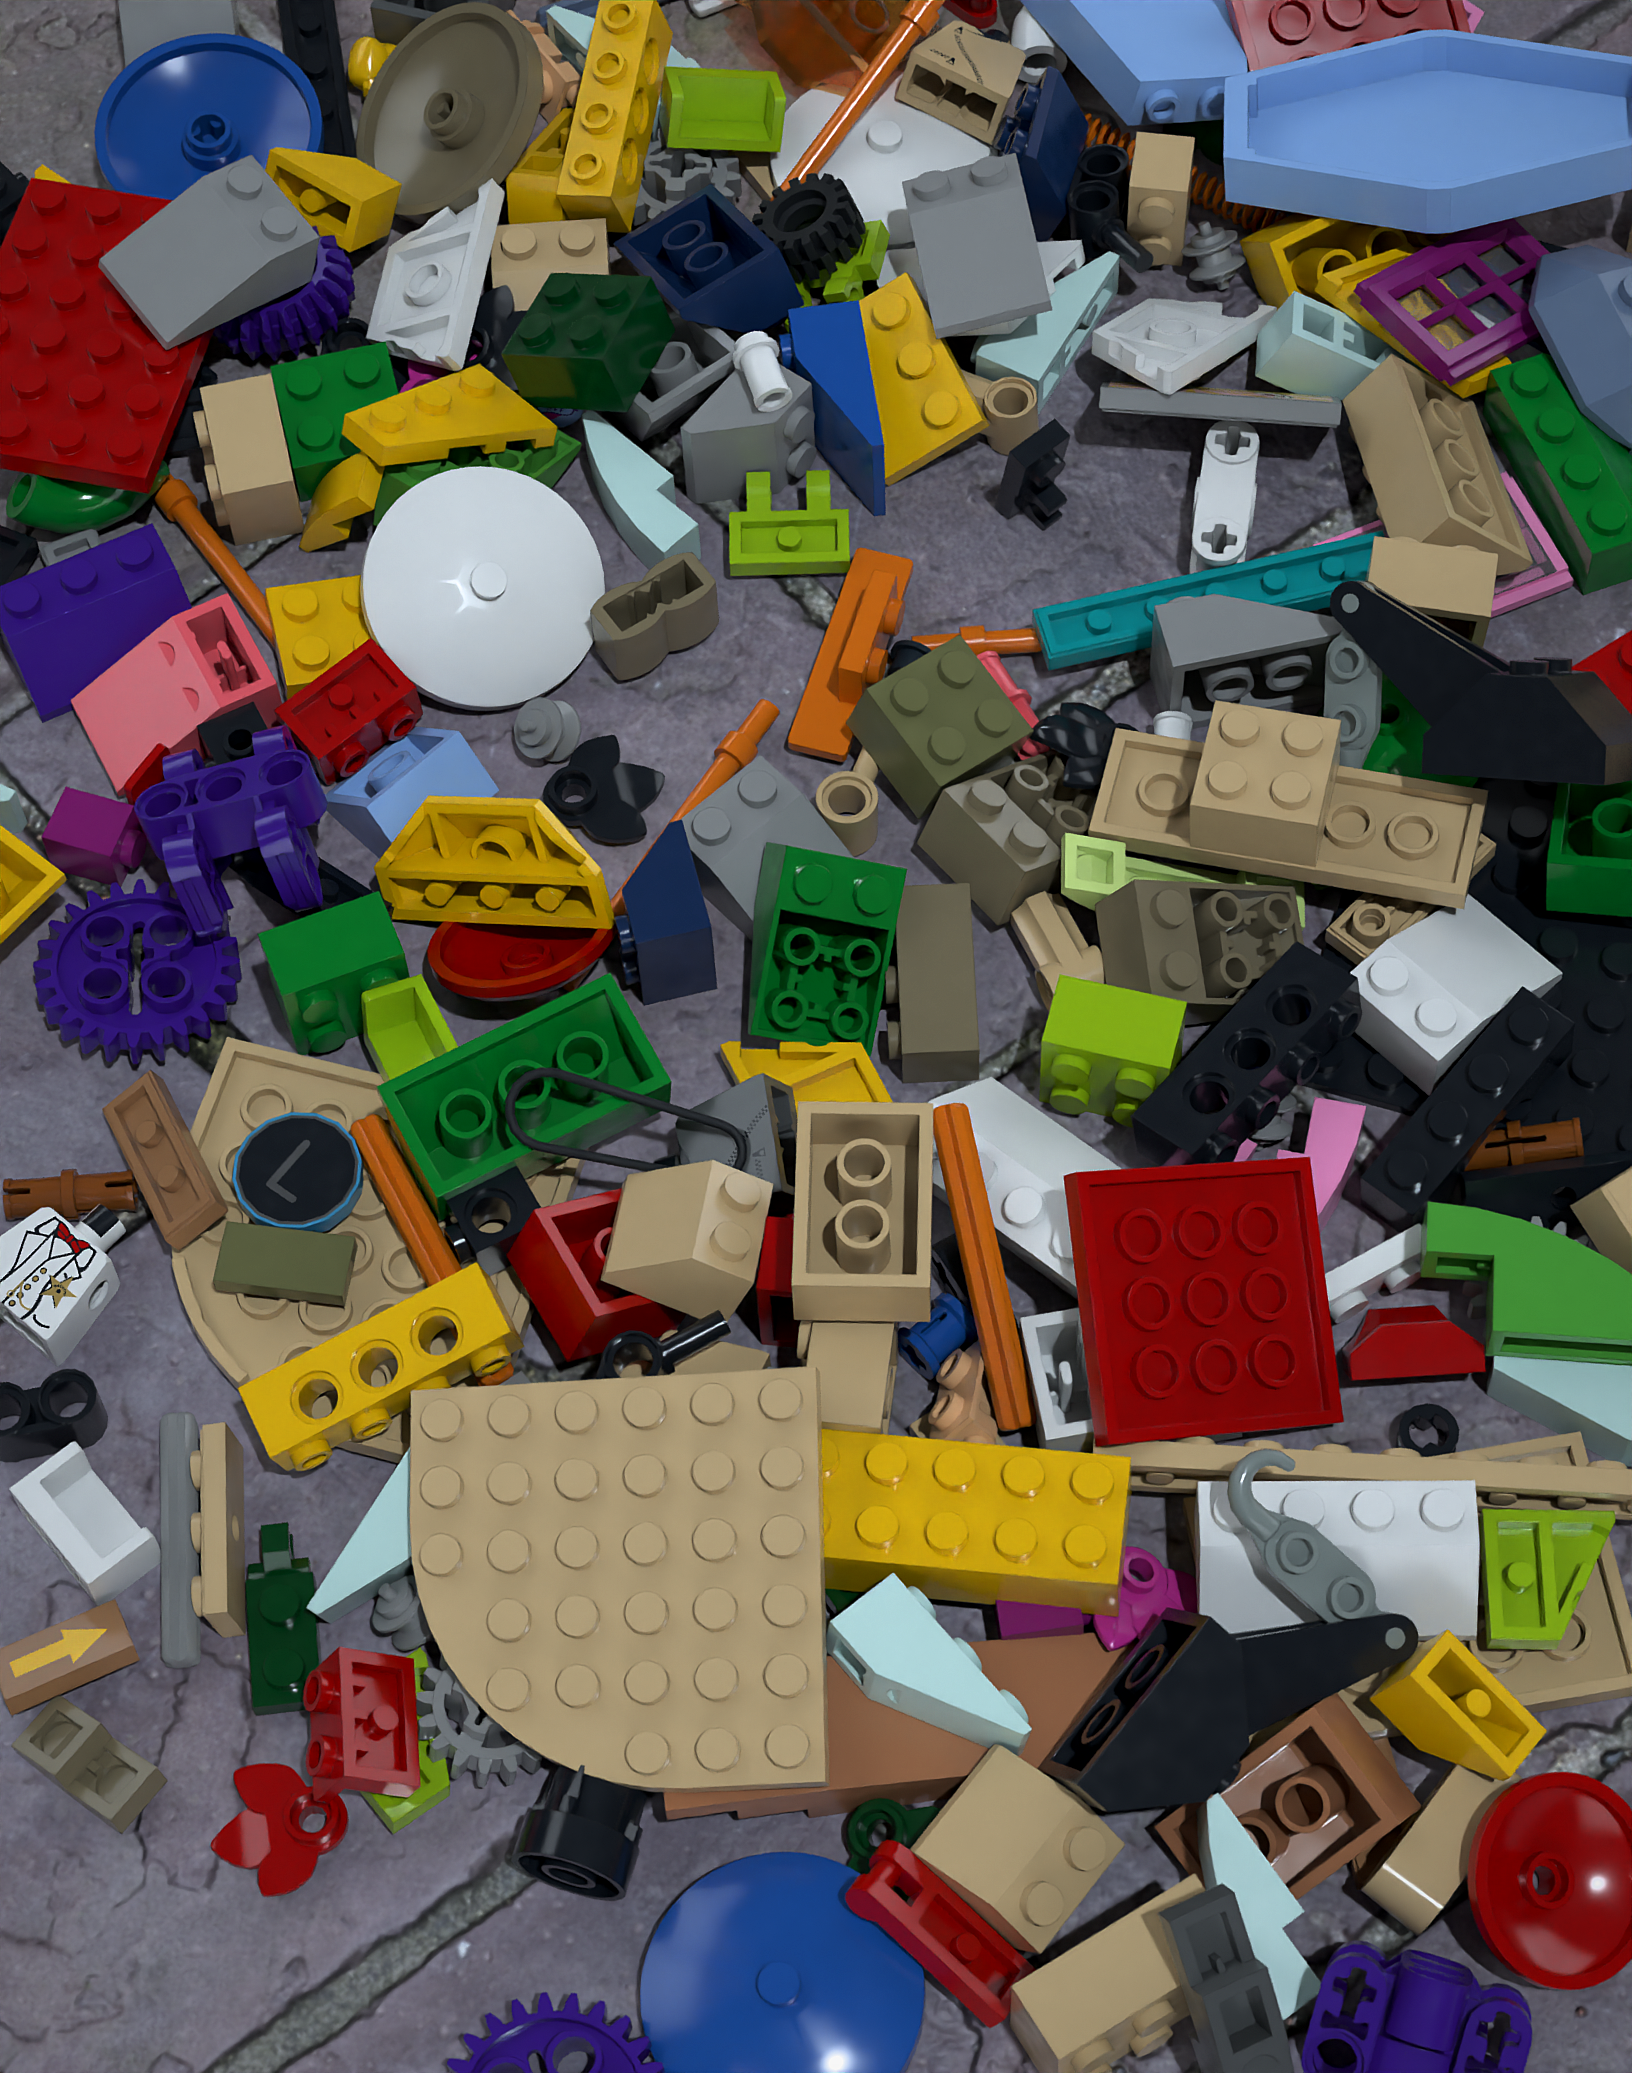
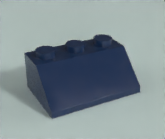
M709 184L613 243L617 252L640 276H652L662 299L683 320L749 333L776 327L787 319L788 309L800 308L805 305L780 249L712 184Z

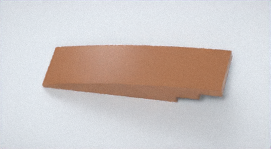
M1097 1632L1084 1633V1635L1013 1640L1000 1639L966 1643L977 1654L982 1664L981 1672L998 1691L1002 1689L1009 1691L1024 1707L1029 1719L1027 1724L1032 1730L1023 1753L1018 1757L1038 1769L1140 1640L1135 1638L1129 1645L1114 1651H1108ZM827 1656L830 1786L694 1793L663 1792L667 1820L737 1810L738 1819L807 1810L808 1818L854 1812L861 1804L875 1798L891 1799L901 1805L951 1799L990 1749L868 1699L831 1656Z

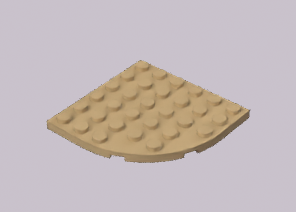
M227 1037L190 1134L229 1211L181 1250L171 1245L173 1256L171 1259L179 1293L197 1337L216 1366L238 1388L428 1288L363 1163L364 1180L362 1194L352 1212L332 1229L322 1232L356 1238L358 1248L345 1306L216 1290L213 1278L226 1222L256 1225L242 1210L232 1176L235 1155L245 1138L265 1121L291 1112L317 1113L339 1122L351 1135V1125L356 1120L364 1119L371 1114H377L384 1119L406 1161L376 1087L384 1083L380 1074ZM568 1157L525 1179L541 1208L572 1200L586 1160ZM431 1209L436 1221L438 1222L433 1210ZM450 1217L438 1222L442 1232L444 1228L451 1225ZM491 1219L484 1222L478 1229L486 1233H495L504 1229L508 1222L502 1219ZM469 1260L460 1264V1266L464 1269L472 1265V1262ZM511 1265L490 1277L523 1342L535 1305ZM450 1328L443 1329L434 1336L430 1346L431 1355L445 1354L454 1347L456 1340ZM521 1349L510 1354L512 1357L510 1362L513 1368ZM396 1359L382 1361L375 1367L371 1376L373 1387L387 1385L394 1379L398 1370ZM471 1374L451 1385V1388L477 1387L479 1384L474 1375ZM326 1391L316 1398L312 1407L314 1419L324 1418L335 1409L338 1401L337 1391ZM411 1407L392 1416V1424L381 1433L362 1440H358L354 1436L336 1447L400 1463L410 1447Z
M816 1366L411 1390L410 1539L412 1564L418 1595L429 1628L446 1662L465 1690L492 1719L521 1743L553 1763L577 1772L580 1766L584 1765V1774L638 1790L694 1793L830 1786L820 1372Z

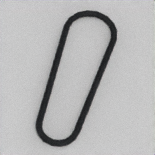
M540 1067L524 1073L512 1084L505 1100V1118L510 1131L523 1145L539 1152L644 1172L671 1167L540 1142L527 1136L519 1127L515 1117V1101L520 1090L530 1081L541 1077H550L727 1132L734 1139L737 1146V1158L732 1168L742 1171L747 1160V1146L743 1135L734 1125L726 1121L558 1068Z

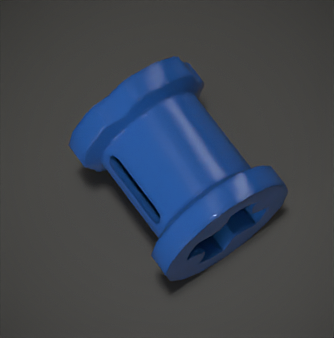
M941 1293L934 1299L935 1307L930 1311V1322H917L910 1329L902 1327L898 1330V1350L917 1373L927 1379H933L940 1369L939 1364L964 1342L974 1343L978 1340L974 1318L968 1309L950 1293Z

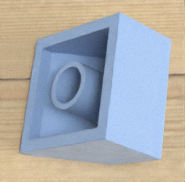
M415 726L405 737L397 741H390L368 759L362 769L354 775L346 777L325 794L328 802L326 811L380 859L428 795L492 797L499 789L459 731Z

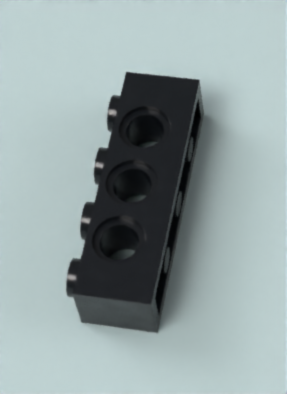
M1296 941L1131 1115L1137 1151L1160 1167L1233 1162L1241 1144L1255 1129L1261 1130L1273 1120L1278 1112L1280 1102L1297 1084H1306L1314 1076L1320 1065L1321 1058L1338 1040H1347L1354 1033L1362 1017L1358 977ZM1292 1023H1301V1024L1293 1025V1026H1289V1025H1288V1024H1292ZM1254 1066L1260 1067V1068L1252 1069V1070H1247V1069H1246V1068L1254 1067ZM1211 1110H1218V1111H1219V1112L1214 1113V1114H1203V1113H1205V1112H1207V1111H1211Z

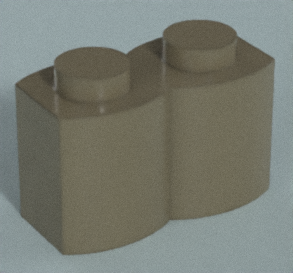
M693 552L673 555L657 563L646 573L642 581L626 583L608 591L595 602L590 610L596 653L618 680H626L643 675L655 668L669 651L685 649L699 643L709 636L719 623L716 580Z

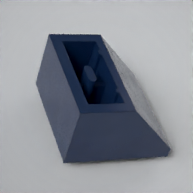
M1049 65L1035 86L1030 83L1024 86L1016 103L1014 118L1007 115L1003 118L993 141V148L1000 150L999 157L1016 153L1035 237L1039 242H1047L1067 214V194L1078 163V157L1083 150L1089 126L1060 71Z

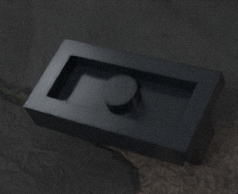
M1055 418L1009 452L994 507L1002 516L1005 515L1008 519L1023 510L1042 531L1062 518L1063 514L1059 511V508L1067 502L1066 496L1054 484V481L1066 465L1064 456L1071 435Z

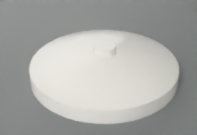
M864 71L842 75L821 83L803 94L785 112L781 152H771L770 154L771 178L774 189L783 183ZM901 71L892 72L817 174L819 179L822 178L824 173L833 175L835 180L840 178L844 182L864 219L863 222L882 220L890 234L887 250L916 248L902 181L917 178L928 171H946L973 164L984 157L998 156V151L993 148V144L990 145L895 98L904 74Z
M480 466L464 467L436 474L409 489L389 508L376 527L368 544L361 570L360 594L364 619L371 638L416 686L417 691L437 702L466 710L492 711L517 707L531 699L541 697L557 687L573 672L583 660L594 641L590 610L595 602L605 594L602 563L596 544L580 516L562 497L543 483L529 476L511 470Z

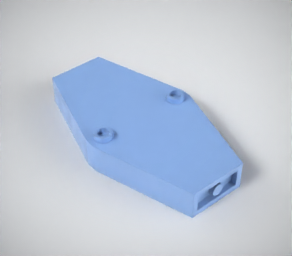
M1020 0L1128 126L1224 120L1225 78L1248 72L1247 57L1233 31L1225 0Z
M1447 29L1422 30L1226 77L1224 82L1223 146L1225 199L1228 202L1412 232L1443 234L1631 190L1632 57Z

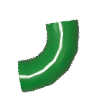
M162 460L149 494L20 472L10 489L6 503V514L10 519L23 525L57 534L78 533L89 529L100 531L134 515L161 488L170 474V469L166 462Z

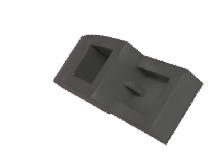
M1222 1883L1159 1912L1158 1916L1196 2029L1189 2036L1201 2073H1294L1288 2039L1267 1966L1255 1958L1234 1891Z

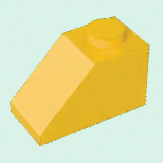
M281 147L270 149L265 168L266 173L310 226H317L321 237L334 235L337 246L352 252L389 235L402 186L400 182L356 158Z
M1448 1629L1417 1647L1413 1655L1409 1659L1400 1662L1369 1698L1418 1750L1501 1781L1507 1780L1514 1774L1547 1732Z

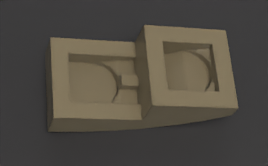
M60 1695L54 1697L11 1745L21 1757L45 1777L121 1834L168 1781L155 1765L113 1738L99 1721Z

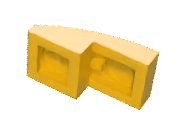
M361 451L334 467L315 489L299 547L308 553L348 538L353 518L374 510L385 466H380Z

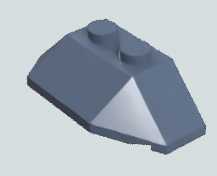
M1590 245L1542 255L1536 261V276L1532 285L1528 311L1580 412L1610 438L1629 447V454L1632 456V259Z

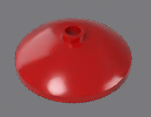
M444 921L433 934L428 945L427 955L432 974L448 990L480 1001L526 1000L555 991L590 969L610 944L615 932V924L611 929Z
M1548 1772L1524 1778L1508 1787L1494 1800L1482 1817L1475 1832L1468 1861V1892L1471 1909L1478 1929L1489 1949L1516 1976L1534 1985L1549 1989H1584L1613 1977L1632 1959V1809L1610 1787L1589 1776L1573 1772ZM1534 1870L1539 1876V1886L1536 1891L1533 1886Z

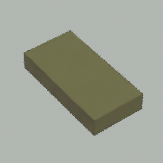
M227 1221L213 1282L216 1290L345 1306L358 1245L356 1238L353 1236Z

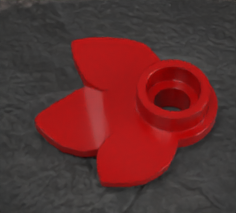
M259 1763L235 1770L233 1773L235 1785L248 1809L240 1812L221 1829L210 1844L212 1851L223 1861L234 1867L248 1870L259 1869L258 1882L263 1897L281 1896L294 1892L312 1877L319 1856L332 1851L344 1839L349 1825L347 1808L339 1795L329 1803L314 1801L313 1786L307 1787L298 1773L290 1766L278 1763ZM318 1813L327 1817L325 1826L318 1832L310 1833L302 1829L305 1819L312 1814Z

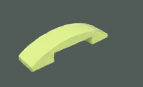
M1065 833L1061 838V894L1095 911L1094 904L1134 879L1294 886L1302 931L1305 928L1304 881L1239 870L1237 875L1127 857L1126 843L1071 833Z

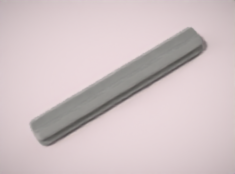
M190 1412L167 1413L160 1420L161 1657L167 1667L174 1669L194 1667L201 1660L200 1617H197L191 1599L192 1578L200 1576V1553H197L194 1549L190 1528L192 1514L199 1512V1491L193 1485L190 1471L191 1453L198 1450V1424L195 1416Z

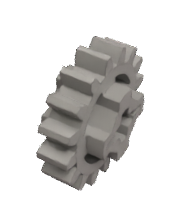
M659 128L657 132L658 140L655 142L650 141L644 160V171L632 224L635 226L646 220H652L709 184H712L736 207L735 197L742 195L741 174H739L737 155H729L728 150L667 148L662 129Z
M441 1653L440 1668L442 1671L427 1667L422 1687L426 1691L418 1692L416 1697L417 1714L424 1716L418 1720V1739L429 1740L435 1738L430 1746V1760L434 1763L446 1757L451 1758L453 1764L450 1777L455 1780L461 1777L467 1768L475 1770L478 1787L486 1786L490 1772H500L507 1786L514 1784L517 1766L522 1765L532 1774L538 1772L542 1759L539 1753L517 1740L489 1715H486L482 1723L478 1725L480 1713L485 1714L486 1712L465 1690ZM445 1708L449 1709L448 1717L459 1722L460 1735L450 1726L445 1714Z

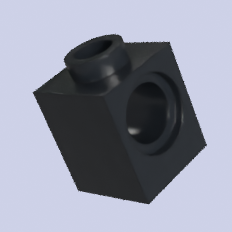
M515 1166L446 1200L451 1225L444 1228L443 1232L460 1264L471 1260L472 1264L477 1262L491 1276L511 1266L506 1255L533 1210L539 1209L541 1206L519 1168ZM491 1219H502L508 1222L504 1229L495 1233H486L478 1229L484 1222Z

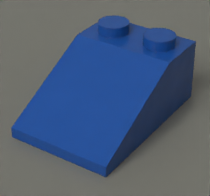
M859 300L788 309L789 334L779 335L781 363L788 370L812 383L813 412L815 413V447L873 516L886 515L884 441Z

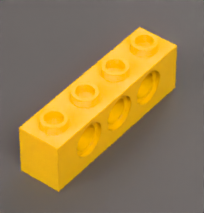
M599 0L556 196L570 220L606 218L607 232L630 233L644 171V160L648 152L662 88L664 66L667 65L673 33L657 0Z
M475 1262L237 1389L270 1459L287 1472L293 1468L296 1471H305L328 1460L333 1454L331 1448L354 1436L358 1440L367 1439L387 1429L393 1422L392 1416L411 1407V1390L451 1388V1385L473 1373L477 1377L492 1374L505 1367L512 1360L511 1353L525 1346L491 1277ZM456 1328L458 1338L454 1347L445 1354L431 1355L430 1346L434 1336L443 1329ZM396 1359L398 1370L394 1379L387 1385L373 1387L371 1376L375 1367L382 1361ZM326 1391H337L338 1401L335 1409L324 1418L314 1419L312 1407L316 1398Z

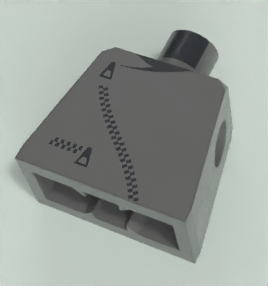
M762 1073L689 1109L726 1121L734 1125L743 1135L747 1146V1160L742 1168V1172L774 1184L769 1210L794 1207L797 1112L792 1087ZM678 1117L675 1126L679 1152L654 1161L655 1164L674 1167L715 1160L732 1167L737 1158V1146L734 1139L727 1132Z

